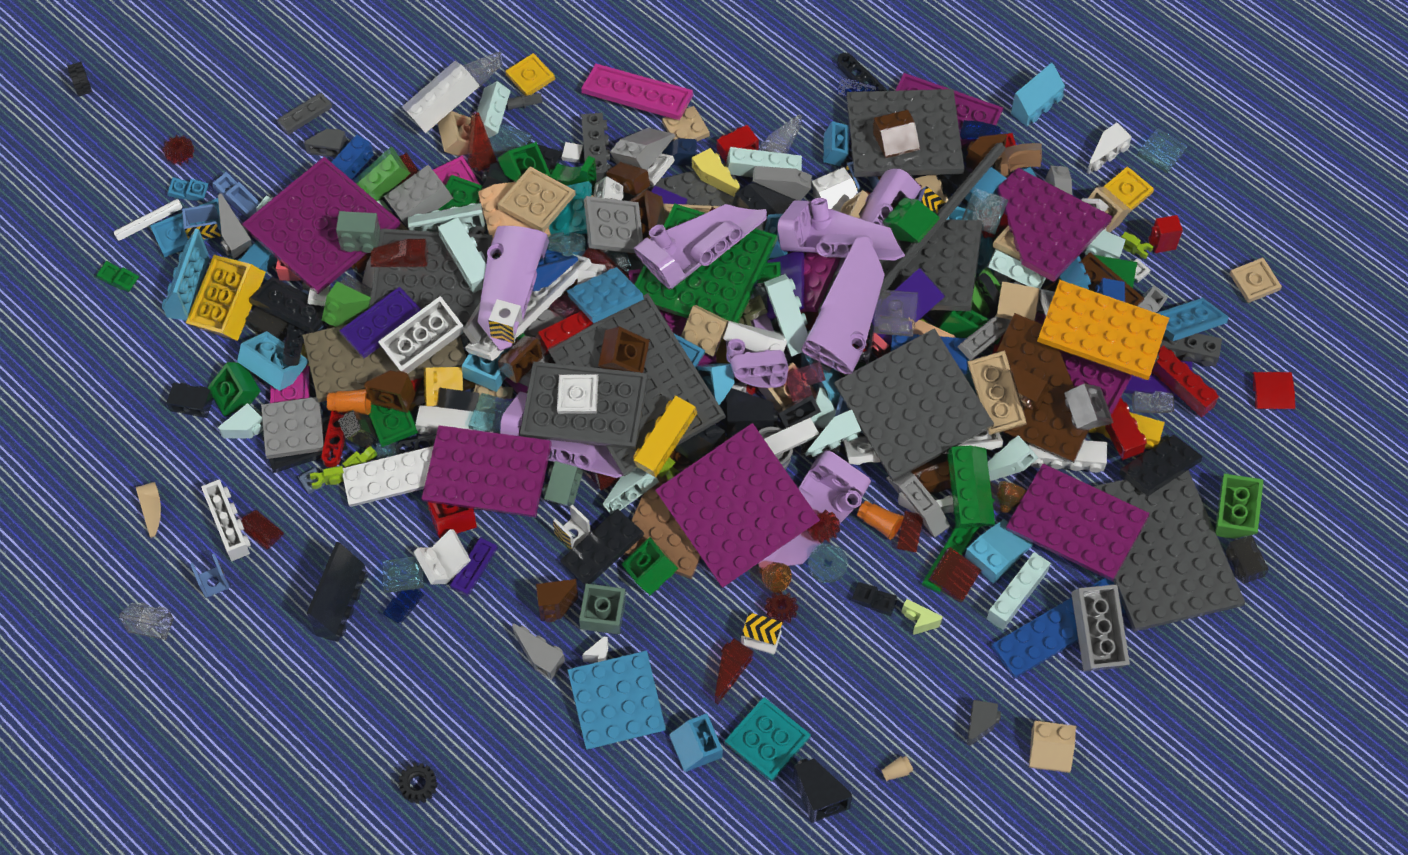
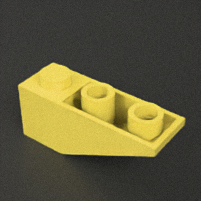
M709 148L692 157V168L701 181L735 197V193L739 191L740 185L736 179L731 177L728 167L723 166L717 153H714Z

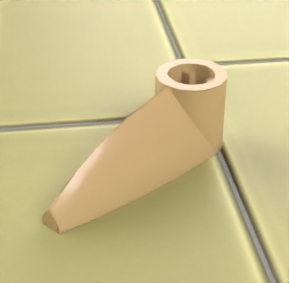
M155 482L136 487L150 538L155 537L161 517L160 495Z

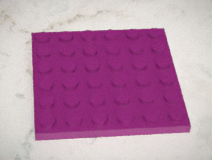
M323 157L242 223V226L261 245L319 294L367 254L363 251L347 252L341 250L336 232L339 211L377 213L380 230L396 229L400 226V221L327 158Z
M753 423L655 490L722 588L820 521Z

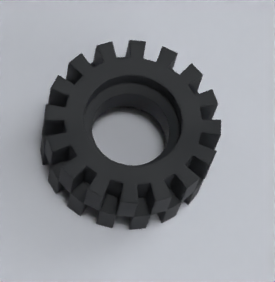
M82 62L68 65V71L77 95L81 96L91 93L92 89Z
M413 763V767L408 765L406 767L407 770H402V776H399L398 784L404 798L408 799L411 803L413 801L416 804H420V801L425 803L427 798L431 799L432 794L436 793L437 779L428 765L425 767L423 763H420L419 766ZM420 776L426 780L424 788L413 790L410 787V782L414 777Z

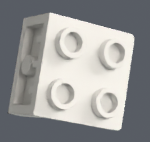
M450 529L432 548H417L414 551L430 584L449 583L470 562V558L454 529Z

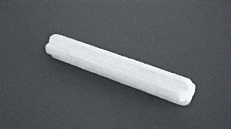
M176 199L115 230L114 235L118 241L182 209V205Z

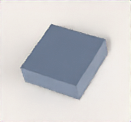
M316 468L299 476V480L308 494L318 490L312 489V483L318 480L310 479L311 473H319Z

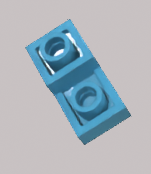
M173 177L168 190V196L185 200H204L209 183L194 179L188 182Z

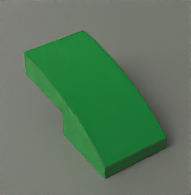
M106 261L97 273L96 278L116 288L130 292L139 276L124 267L121 269Z

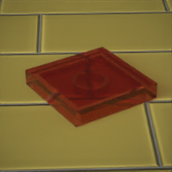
M949 547L929 580L961 603L974 584L981 569Z

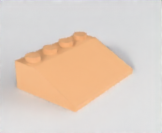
M516 182L494 184L478 191L488 232L493 238L498 226H520L535 229L498 209L497 204ZM549 227L544 231L548 237L551 236Z

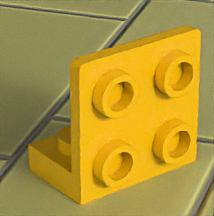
M462 367L424 368L425 406L438 405L440 388L463 391Z

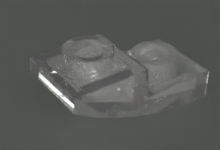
M1135 391L1132 394V411L1142 413L1174 412V394L1155 391L1153 394Z

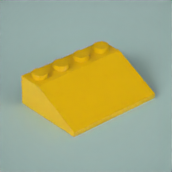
M213 255L186 324L238 341L253 305L250 303V297L260 288L266 272L249 263Z

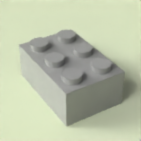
M429 165L384 196L408 230V217L415 214L431 213L453 199L445 185Z

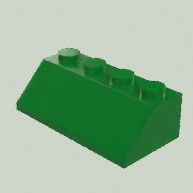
M972 445L951 447L947 451L956 528L994 526L995 518L986 448Z

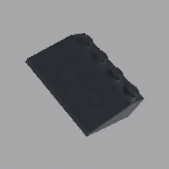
M755 182L735 193L732 206L753 210L766 209L768 216L784 214L794 199Z
M340 542L335 543L307 611V616L315 635L335 642H339L340 637L345 635L346 622L353 615V605L355 601L359 600L361 585L366 582L368 577L364 563Z

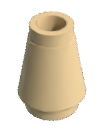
M900 756L881 771L886 781L910 775L909 773L914 770L907 756Z

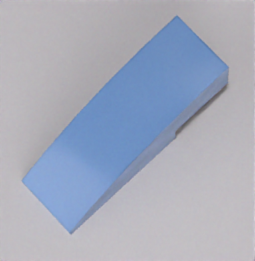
M227 172L213 182V189L218 194L222 193L225 200L243 215L250 218L257 212L256 208L260 202Z

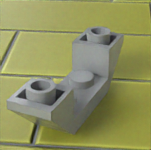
M909 472L894 481L891 480L890 476L886 477L897 493L902 492L921 515L923 525L934 538L950 527L939 504L914 474Z

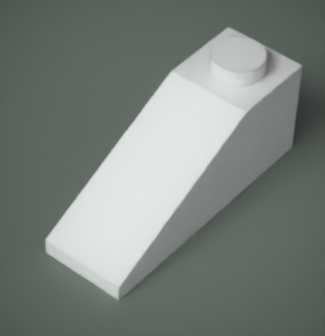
M728 321L723 339L728 342L732 339L742 340L745 343V348L754 352H764L765 350H781L784 352L787 340L781 333Z

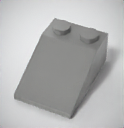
M646 128L620 139L610 153L616 164L622 162L648 170L673 140L675 134Z
M222 193L218 194L223 240L221 242L222 249L227 256L231 255L234 259L245 253L252 243L247 232Z

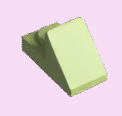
M906 599L903 605L902 613L910 620H917L913 634L940 627L943 616Z

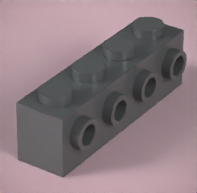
M603 113L581 114L585 161L588 156L595 158L598 182L606 177V172L611 169V164L607 165V160H610L609 149L606 150L605 145H609L608 134L604 135V131L608 130L607 120H603Z
M1197 333L1172 342L1164 335L1160 348L1164 345L1167 349L1172 350L1180 360L1216 367L1220 356L1222 338Z

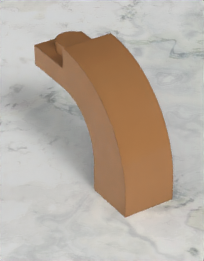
M1042 143L1019 144L1007 147L996 160L995 170L1008 178L1010 173L1017 168L1041 167Z

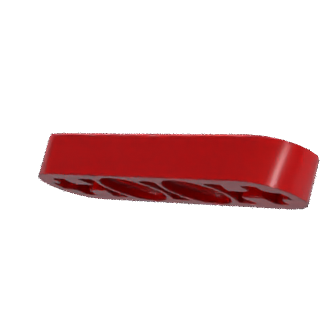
M331 411L322 451V460L327 467L332 468L340 463L351 415L350 412H342L340 414L341 412ZM337 420L344 422L341 427L333 426ZM333 437L340 438L337 444L330 443ZM331 450H333L334 458L329 461L328 458L331 457Z

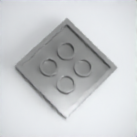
M586 196L584 205L589 248L635 253L633 248L643 241L639 202Z
M317 397L261 405L267 459L323 451L324 436L321 406L318 403Z

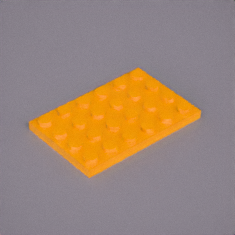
M1059 280L1037 342L1149 380L1169 317Z

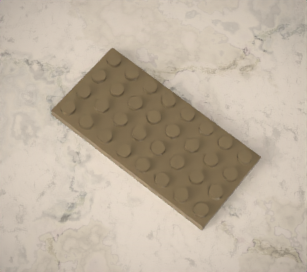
M346 325L303 335L318 403L327 401L328 393L365 389V382L387 371L397 372L399 369L382 347H379L363 359L340 334L339 330ZM458 336L408 373L410 380L423 378L424 368L462 367L466 355L461 337Z

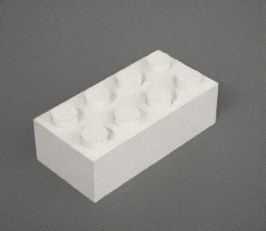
M440 296L381 339L379 344L399 371L408 374L464 333V326Z

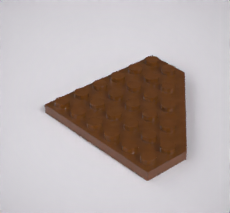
M1014 313L996 353L1005 351L1010 370L1012 364L1047 381L1049 392L1038 410L1034 408L1029 410L1022 406L1026 425L1002 431V433L1014 438L1019 435L1024 442L1074 463L1090 429H1077L1072 423L1071 418L1073 416L1070 409L1066 406L1064 393L1074 389L1073 383L1059 349L1037 342L1043 324Z

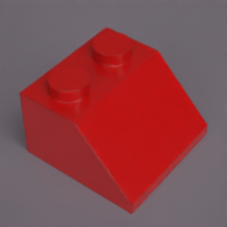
M427 502L439 539L450 529H454L457 534L477 528L475 513L472 508Z

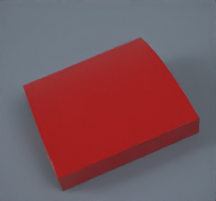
M1253 372L1255 409H1295L1292 372Z

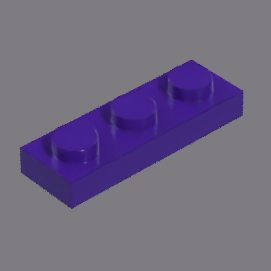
M480 537L469 554L470 562L456 575L450 585L451 589L468 597L496 553L497 545Z

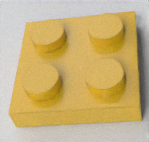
M534 53L505 71L506 76L525 96L532 95L555 80V75Z
M1128 166L1103 186L1129 207L1131 211L1154 192V188Z

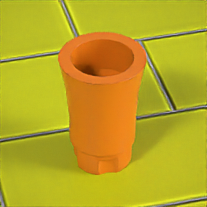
M366 389L337 391L327 395V409L330 411L370 414L372 403Z
M868 501L862 503L857 513L858 518L881 532L889 540L893 539L897 534L904 518L903 515L893 513Z

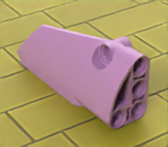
M887 170L882 175L873 192L867 196V204L860 211L859 219L884 226L883 221L893 211L891 203L893 201L900 202L903 198L915 199L921 187L904 170ZM846 258L840 259L836 272L841 269Z
M816 198L812 201L794 200L778 221V234L782 251L813 252L824 257L846 258L855 239L868 236L879 260H897L905 256L891 228L832 210L828 207V200L826 198Z
M725 204L668 230L663 225H656L649 231L651 238H645L633 250L650 272L664 286L671 290L700 266L711 264L764 222L767 217L766 209L753 210Z
M498 226L491 247L487 250L488 258L478 324L500 351L512 347L513 343L491 337L489 317L498 299L520 305L522 320L524 319L537 277L536 269L540 258L544 259L549 244L548 235L542 231L520 226ZM495 253L501 254L497 259L492 258ZM515 321L514 324L515 335L519 325V322Z
M868 236L855 239L802 347V352L805 355L846 375L853 373L866 346L867 336L885 276ZM852 344H857L859 349L854 348Z
M767 313L751 321L753 327L774 332ZM740 339L726 341V359L731 364L733 374L738 380L761 388H775L786 383L789 367L783 351L765 350L764 352H754L745 348V343Z
M519 392L504 412L501 419L500 434L521 436L520 431L527 393ZM550 440L552 445L549 461L561 462L615 478L624 476L606 446Z
M824 451L818 455L801 485L798 486V489L820 521L759 562L758 567L771 568L803 564L853 509L861 504V498L870 485L871 480L831 451ZM847 498L851 499L852 505L848 503Z

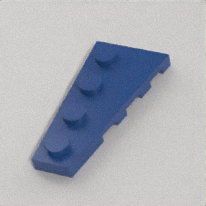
M892 332L891 351L921 335ZM940 336L962 373L966 374L968 358L958 348L966 339Z

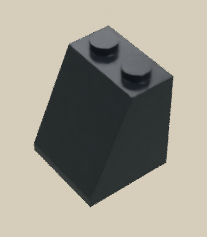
M734 388L730 389L726 395L725 402L728 438L733 437L752 423L758 431L767 427H777L778 415L777 410L773 409V402Z
M814 758L810 760L802 759L796 763L797 765H794L793 780L811 823L850 809L852 802L851 792Z

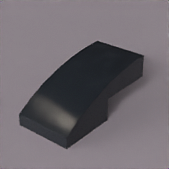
M440 388L437 407L477 412L479 393Z
M858 582L852 597V601L888 616L892 615L898 600L896 595L878 591L876 586Z

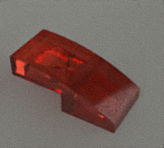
M905 511L897 549L917 552L923 518L920 514Z

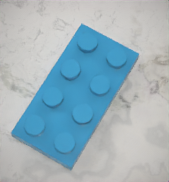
M218 198L207 203H204L202 205H199L203 206L215 204L219 219L191 223L190 225L217 222V225L221 233ZM182 213L150 225L164 257L184 250L188 238L184 230Z
M1204 298L1158 312V314L1169 317L1164 335L1172 342L1226 324L1229 318Z

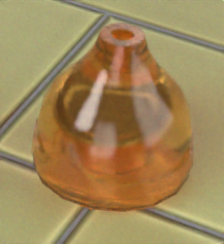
M1000 481L996 492L1000 511L1008 513L1012 508L1018 506L1027 491L1016 484Z
M773 562L766 567H762L759 571L765 587L774 593L785 591L791 582V569L784 563Z

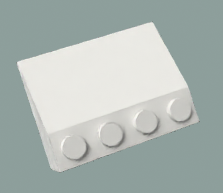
M454 61L404 104L402 108L426 133L479 87V84L460 63Z

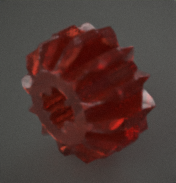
M176 134L175 138L169 137V141L164 142L163 153L166 160L171 161L173 165L178 162L181 166L182 162L188 163V159L193 158L194 146L192 141L184 135L179 138Z
M825 509L821 513L817 510V516L820 521L808 528L807 532L814 541L818 540L822 544L826 540L830 543V538H836V533L840 532V521L833 512L829 513Z
M782 590L779 592V595L773 592L772 598L768 597L766 599L767 604L764 606V610L767 611V618L773 617L772 619L781 621L782 625L784 620L790 623L791 618H796L797 616L795 612L798 610V605L795 604L796 598H790V592L786 595H783Z

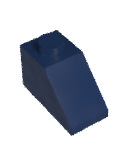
M678 138L670 142L662 153L673 156L675 161L672 165L692 166V157L697 155V139Z

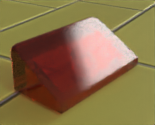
M257 510L242 518L243 531L266 550L271 548L284 534L283 531Z

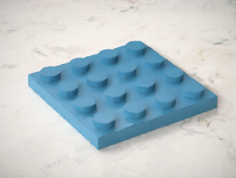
M647 651L567 670L586 750L666 731Z

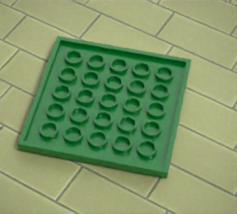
M674 203L664 227L668 230L705 213ZM755 228L711 264L700 266L671 290L664 286L644 265L635 286L643 293V296L648 293L656 307L660 310L688 318L692 307L697 305L728 321L739 323L778 237L775 234Z

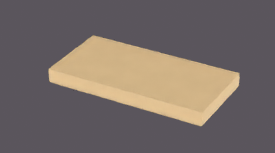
M1005 351L968 361L977 396L994 422V426L988 429L989 435L1026 425V419Z

